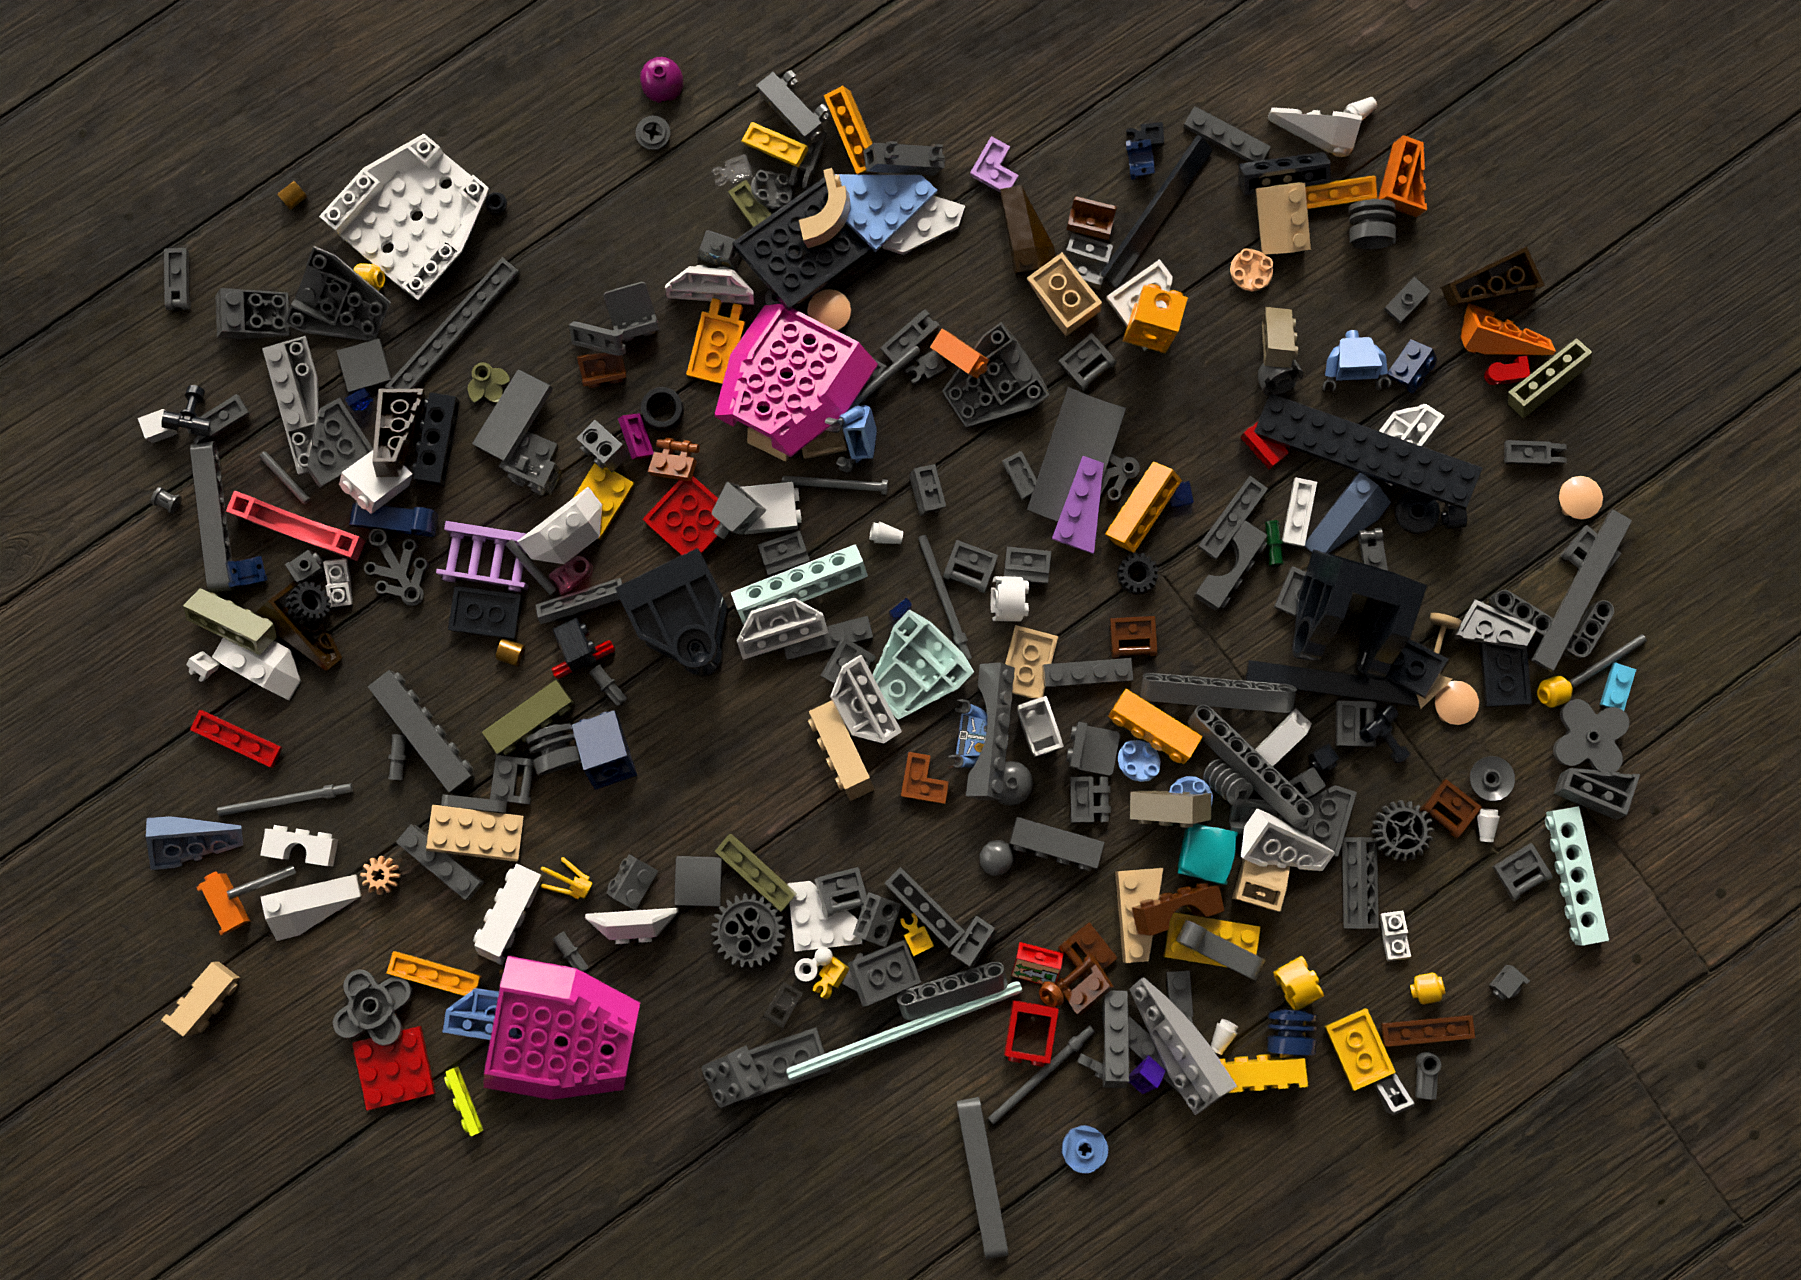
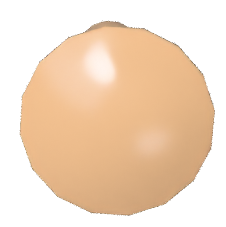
M1243 249L1231 262V277L1236 285L1243 290H1261L1272 279L1273 261L1260 251Z
M827 289L818 292L812 297L807 312L810 318L837 331L844 327L850 319L851 308L845 295L839 291Z
M1577 476L1562 484L1559 501L1562 512L1566 516L1582 520L1591 518L1598 513L1602 506L1603 495L1601 488L1595 481L1588 477Z
M1452 681L1436 694L1435 707L1442 721L1461 725L1468 723L1475 717L1479 708V699L1477 693L1470 685L1461 681Z

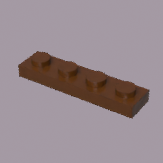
M1473 1015L1381 1023L1382 1041L1385 1047L1475 1038Z

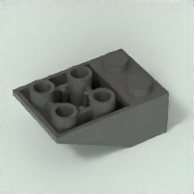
M220 288L215 295L217 338L251 339L290 335L289 326L284 324L289 311L288 292Z

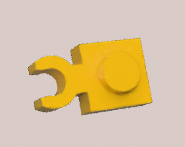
M912 913V924H906L903 918L900 921L902 926L910 932L905 934L904 937L913 956L934 945L925 926L917 927L918 918Z
M833 957L832 961L828 965L823 966L818 974L822 977V980L814 985L813 991L820 993L823 989L820 996L828 999L831 996L832 987H839L848 973L849 967L836 957Z

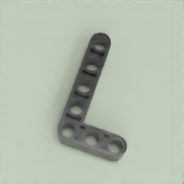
M1501 590L1493 594L1489 599V606L1536 628V621L1541 620L1544 628L1543 630L1537 628L1534 637L1542 641L1553 620L1552 617L1508 590ZM1499 596H1502L1506 601L1504 607L1498 603ZM1602 600L1589 606L1571 636L1563 655L1572 660H1578L1591 653L1614 614V607L1609 601ZM1598 606L1604 610L1603 617L1597 613ZM1518 608H1521L1524 611V618H1520L1518 616ZM1587 625L1592 627V635H1589L1586 632ZM1576 643L1582 648L1581 654H1578L1574 649Z

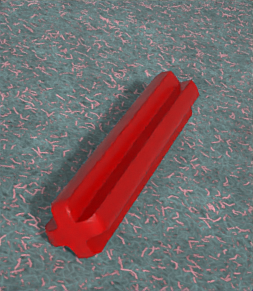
M608 640L596 646L597 652L594 655L596 660L614 652L615 648L612 642ZM566 661L552 668L553 675L557 679L572 673Z

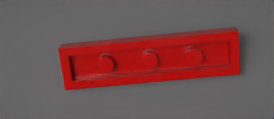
M199 710L190 728L191 731L271 768L274 767L283 748L203 710Z

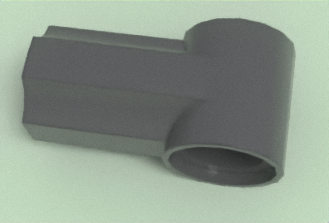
M1421 1052L1415 1060L1417 1066L1415 1097L1436 1099L1438 1072L1441 1069V1061L1437 1056L1429 1052ZM1427 1058H1432V1066L1429 1069H1425L1424 1061Z

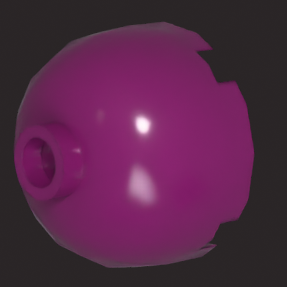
M656 57L650 59L643 66L640 74V84L644 94L649 99L659 103L667 100L672 101L680 95L683 89V75L680 67L673 60L667 57Z

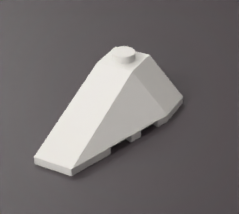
M1258 808L1244 826L1241 857L1258 866L1277 865L1279 868L1293 866L1298 867V869L1323 871L1335 854L1333 850Z

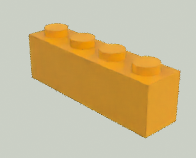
M841 86L824 95V98L856 174L873 175L877 173L866 172L863 151L873 143L851 91Z
M1153 462L1125 505L1121 508L1113 523L1109 526L1105 533L1106 536L1115 545L1134 553L1182 482L1181 478L1173 469Z
M1125 689L1108 715L1114 724L1130 730L1133 736L1146 740L1154 749L1165 752L1177 763L1185 764L1202 738L1195 731L1128 689Z

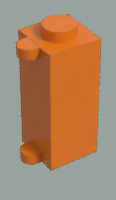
M941 329L930 348L977 379L987 371L989 359L951 333Z
M213 872L204 877L205 881L196 888L198 892L203 891L222 929L219 931L221 936L250 922L239 897L231 900L228 898L226 891L234 888L226 873L218 874Z

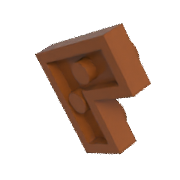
M908 752L901 796L945 804L949 781L927 778L931 756Z

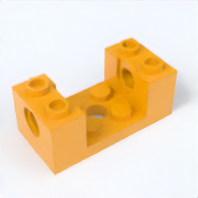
M1154 284L1144 285L1140 292L1138 303H1135L1132 308L1123 341L1166 353L1179 331L1188 297L1183 296L1179 291L1171 290L1168 292L1161 290L1160 286ZM1156 301H1164L1167 308H1158Z

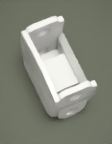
M1046 696L1018 705V716L1030 751L1034 757L1064 747Z

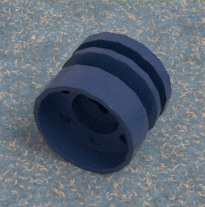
M1282 1009L1276 1012H1268V1018L1278 1019V1024H1268V1028L1278 1030V1035L1268 1036L1267 1052L1316 1055V1039L1306 1037V1032L1316 1031L1317 1027L1306 1025V1021H1317V1015L1301 1010Z

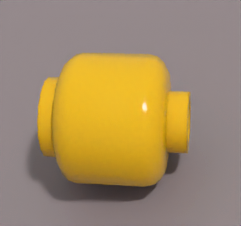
M360 263L353 269L376 290L379 291L384 286L385 274L378 265Z
M1554 676L1540 683L1537 696L1540 702L1546 706L1557 707L1570 701L1573 688L1571 683L1564 677Z
M1434 972L1415 976L1414 984L1410 985L1413 999L1418 998L1419 1002L1424 1005L1439 1002L1443 998L1442 995L1446 994L1442 977H1438Z

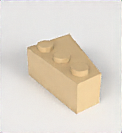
M212 962L192 984L193 988L185 998L181 997L177 1001L179 1006L171 1016L166 1014L162 1021L182 1036L202 1033L210 1023L208 1019L211 1015L218 1013L223 1007L224 1003L222 1001L227 995L230 996L238 987L236 983L240 977L220 962Z

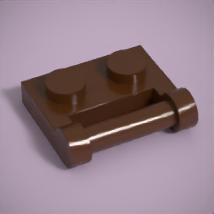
M1155 616L1110 618L1112 659H1118L1119 656L1132 655L1157 656ZM1149 639V646L1119 647V641Z
M1444 779L1428 801L1424 803L1420 811H1426L1428 815L1451 832L1450 835L1457 839L1482 807L1447 779ZM1438 802L1460 820L1459 824L1455 825L1436 810L1434 805Z
M1090 922L1058 946V949L1068 956L1076 968L1083 961L1071 947L1075 942L1086 956L1091 954L1102 969H1105L1117 959L1116 955ZM1087 970L1082 975L1083 981L1093 973L1092 970Z
M1088 954L1084 958V962L1064 979L1060 978L1056 982V985L1063 992L1077 1015L1085 1013L1114 988L1097 960L1091 954ZM1091 968L1093 973L1072 990L1070 985Z

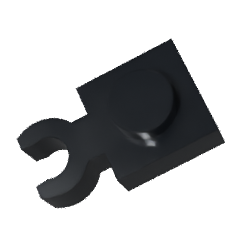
M1163 122L1141 124L1140 131H1137L1135 128L1126 130L1127 136H1135L1133 140L1127 141L1136 142L1150 139L1152 147L1165 146Z

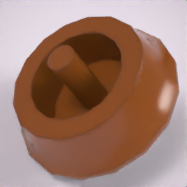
M1050 981L1042 983L1039 990L1041 1000L1050 1007L1063 1004L1064 997L1059 987Z

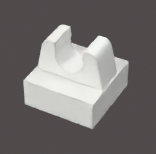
M202 651L189 658L186 665L190 667L189 673L191 675L196 672L201 675L199 681L202 682L218 670L220 663Z

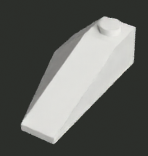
M1272 108L1267 120L1326 152L1333 153L1337 157L1349 156L1353 150L1362 116L1334 111L1332 116L1322 115L1318 110L1302 114L1298 109Z
M355 874L262 896L261 901L265 919L276 941L303 934L306 930L360 898L361 892L357 875Z

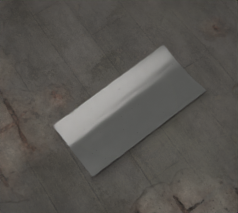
M1068 387L1027 510L1059 521L1082 456L1104 463L1103 479L1126 408L1099 400Z

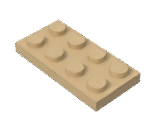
M432 805L426 851L517 862L523 816Z

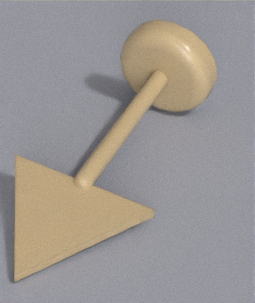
M1431 613L1430 622L1440 626L1434 652L1439 654L1446 628L1458 629L1462 621L1449 615ZM1440 675L1426 699L1417 695L1420 709L1441 691L1452 678Z

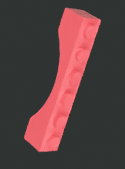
M234 491L226 512L238 518L358 561L365 544V540L359 536L301 517L237 491Z

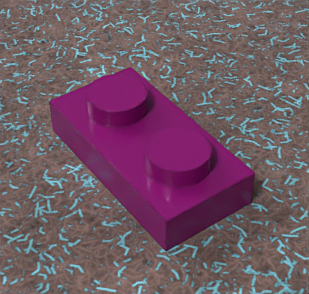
M640 413L623 415L618 418L632 460L651 457L654 452Z

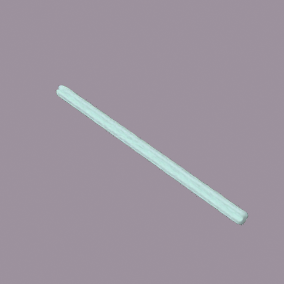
M1019 981L1008 984L1007 988L1001 992L926 1015L787 1069V1075L790 1080L800 1078L1022 993L1021 984Z

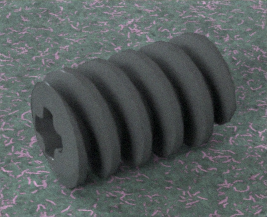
M1220 759L1209 763L1204 771L1203 779L1207 785L1231 805L1242 804L1252 794L1253 786Z

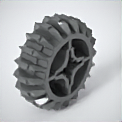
M1399 800L1397 805L1395 802H1390V809L1387 806H1383L1382 811L1384 814L1376 813V817L1380 821L1372 822L1373 825L1378 826V829L1371 830L1372 834L1378 833V837L1374 838L1373 841L1382 843L1378 846V850L1386 848L1384 855L1387 857L1392 854L1393 860H1398L1399 856L1402 861H1407L1408 856L1411 860L1416 859V854L1423 855L1421 847L1424 849L1429 848L1425 840H1433V837L1427 835V833L1434 831L1432 827L1427 828V824L1431 823L1432 820H1424L1427 812L1419 813L1421 806L1416 805L1413 807L1412 801H1408L1406 805L1403 800ZM1398 812L1409 814L1401 822L1391 819ZM1415 821L1417 822L1419 829L1418 835L1413 830V824ZM1386 826L1392 831L1391 842L1386 834ZM1399 827H1405L1406 834L1400 835ZM1404 839L1414 842L1408 849L1397 848L1398 843H1401Z

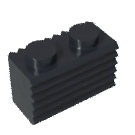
M574 618L565 624H561V626H557V628H553L564 659L572 672L597 661L594 655L597 649L593 641H588L587 639L590 633L585 623L580 624L578 619Z

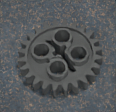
M745 893L743 900H740L736 895L735 903H732L730 900L726 901L728 908L719 907L723 912L722 915L715 914V917L719 919V923H712V926L718 929L711 934L718 936V939L713 943L721 944L718 953L725 951V960L730 956L733 957V965L737 960H740L741 967H744L746 961L749 962L750 967H753L755 960L759 965H762L763 957L768 961L771 960L769 953L777 954L774 947L782 946L778 938H783L785 935L779 933V930L785 928V925H779L778 922L783 919V916L776 917L775 914L778 912V909L772 910L771 902L764 904V896L757 901L756 894H753L752 898L748 899ZM748 908H754L757 911V918L754 921H749L745 917V912ZM737 913L741 915L747 926L754 927L752 933L760 942L761 947H757L749 934H743L745 927L736 917ZM730 921L736 922L739 926L736 934H730L727 931V924ZM762 926L770 929V937L768 939H761L758 935V930ZM742 940H749L751 942L752 949L750 952L745 953L741 951L740 943Z

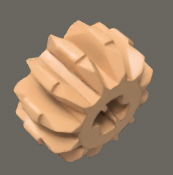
M379 856L378 862L375 858L370 859L371 866L368 864L363 865L364 869L368 871L367 873H361V877H367V880L363 881L362 884L363 886L370 885L368 888L369 892L376 890L378 895H382L383 890L387 893L391 892L390 885L398 886L394 878H400L401 874H394V871L399 866H391L393 859L388 858L385 861L384 856ZM378 871H384L382 874L385 875L384 879H377L379 877L377 876Z

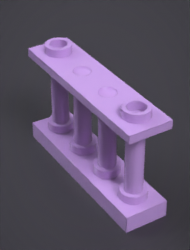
M446 521L444 530L450 533L452 540L446 570L437 569L436 571L439 576H442V580L455 582L456 579L505 586L508 587V591L521 593L522 589L528 590L529 586L521 582L524 565L517 558L515 560L512 581L499 579L505 544L513 539L526 554L517 542L526 533ZM464 536H470L474 541L468 574L455 572L460 541ZM486 539L494 540V544H496L490 577L477 575L482 544Z

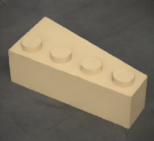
M833 701L810 710L809 713L812 718L808 722L813 732L817 730L819 732L820 738L817 741L821 750H827L830 756L826 760L831 771L836 769L839 777H836L835 780L840 791L845 789L850 801L875 790Z
M1163 868L1115 872L1122 957L1125 963L1149 961L1153 935L1137 934L1132 907L1140 905L1142 900L1159 899Z

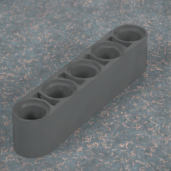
M991 962L901 991L897 996V1002L903 1018L914 1020L1001 992L1007 988L1008 981L1004 966L999 962Z

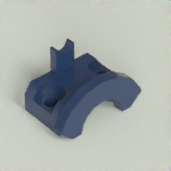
M1151 140L1126 141L1131 180L1136 179L1138 176L1155 174ZM1140 143L1143 144V147H1142V148H1139V147H1138V145H1139ZM1144 168L1147 169L1145 173L1142 172V169Z
M261 556L225 563L230 581L228 583L229 588L256 584L268 580Z

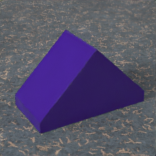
M1148 1055L1129 1074V1083L1141 1094L1156 1089L1160 1085L1165 1070Z

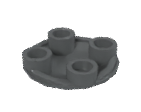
M760 170L752 179V194L757 202L764 207L780 209L791 201L792 189L789 184V177L786 174Z

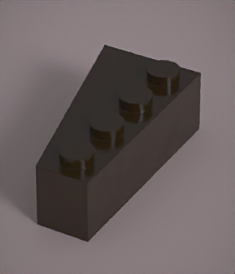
M1526 246L1441 287V290L1449 307L1535 291L1545 285Z
M424 389L378 390L372 458L376 477L400 476L424 414V402L426 399Z

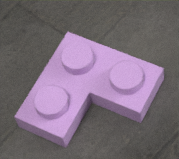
M991 136L972 168L970 176L999 192L1002 188L1013 187L1019 175L1001 166L1010 150V146Z

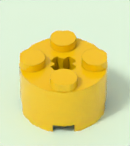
M1302 956L1273 972L1277 985H1280L1285 993L1284 998L1292 1009L1297 1011L1324 996L1323 991L1318 985L1320 981L1313 970L1308 971V965Z

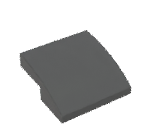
M1072 233L1065 257L1089 287L1100 290L1103 281L1100 273L1109 262L1113 245Z
M676 857L675 905L720 906L721 857Z

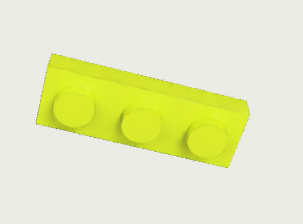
M459 1067L446 1071L445 1082L448 1089L453 1090L455 1095L453 1102L457 1111L462 1113L464 1118L462 1126L465 1132H469L470 1136L483 1131Z

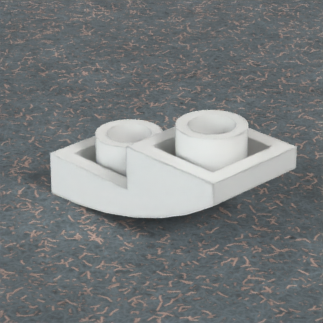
M348 559L324 561L327 580L326 591L327 596L330 597L328 602L331 603V607L352 605Z
M1396 911L1380 914L1387 962L1409 959L1411 953L1406 935L1408 930L1404 912Z

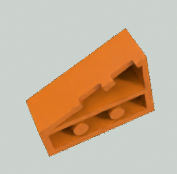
M1403 135L1393 143L1378 199L1394 202L1397 211L1414 217L1427 211V204H1425L1424 199L1426 183H1424L1423 170H1425L1424 142Z

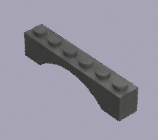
M1004 663L980 664L978 687L986 704L987 732L981 754L968 774L966 792L967 797L977 800H1001L1012 690L1015 677V668Z

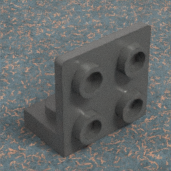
M546 460L545 464H541L537 472L538 479L508 466H505L503 469L508 474L507 478L511 479V482L521 487H524L526 484L531 488V491L544 496V493L552 494L562 473L556 463L550 460Z

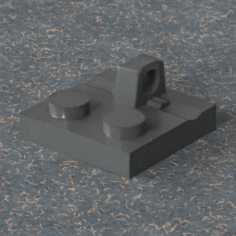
M527 431L509 462L501 461L499 468L504 469L505 466H508L538 479L537 472L541 464H545L546 460L552 461L558 444Z

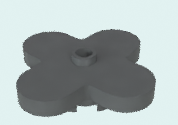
M1574 699L1565 703L1560 710V718L1567 732L1566 735L1559 738L1554 744L1553 754L1555 759L1565 766H1574L1587 759L1592 768L1598 770V772L1611 773L1619 770L1623 762V756L1615 744V740L1627 732L1629 728L1628 715L1617 707L1607 708L1595 714L1590 705L1581 699ZM1590 733L1593 734V740L1590 738Z
M359 969L349 973L343 984L349 1004L336 1013L333 1020L335 1032L343 1038L353 1039L368 1031L372 1040L379 1045L391 1046L400 1039L403 1031L396 1012L406 1006L412 998L413 991L410 983L400 977H391L378 985L374 976L365 970ZM376 1005L375 1010L371 1012V1007Z

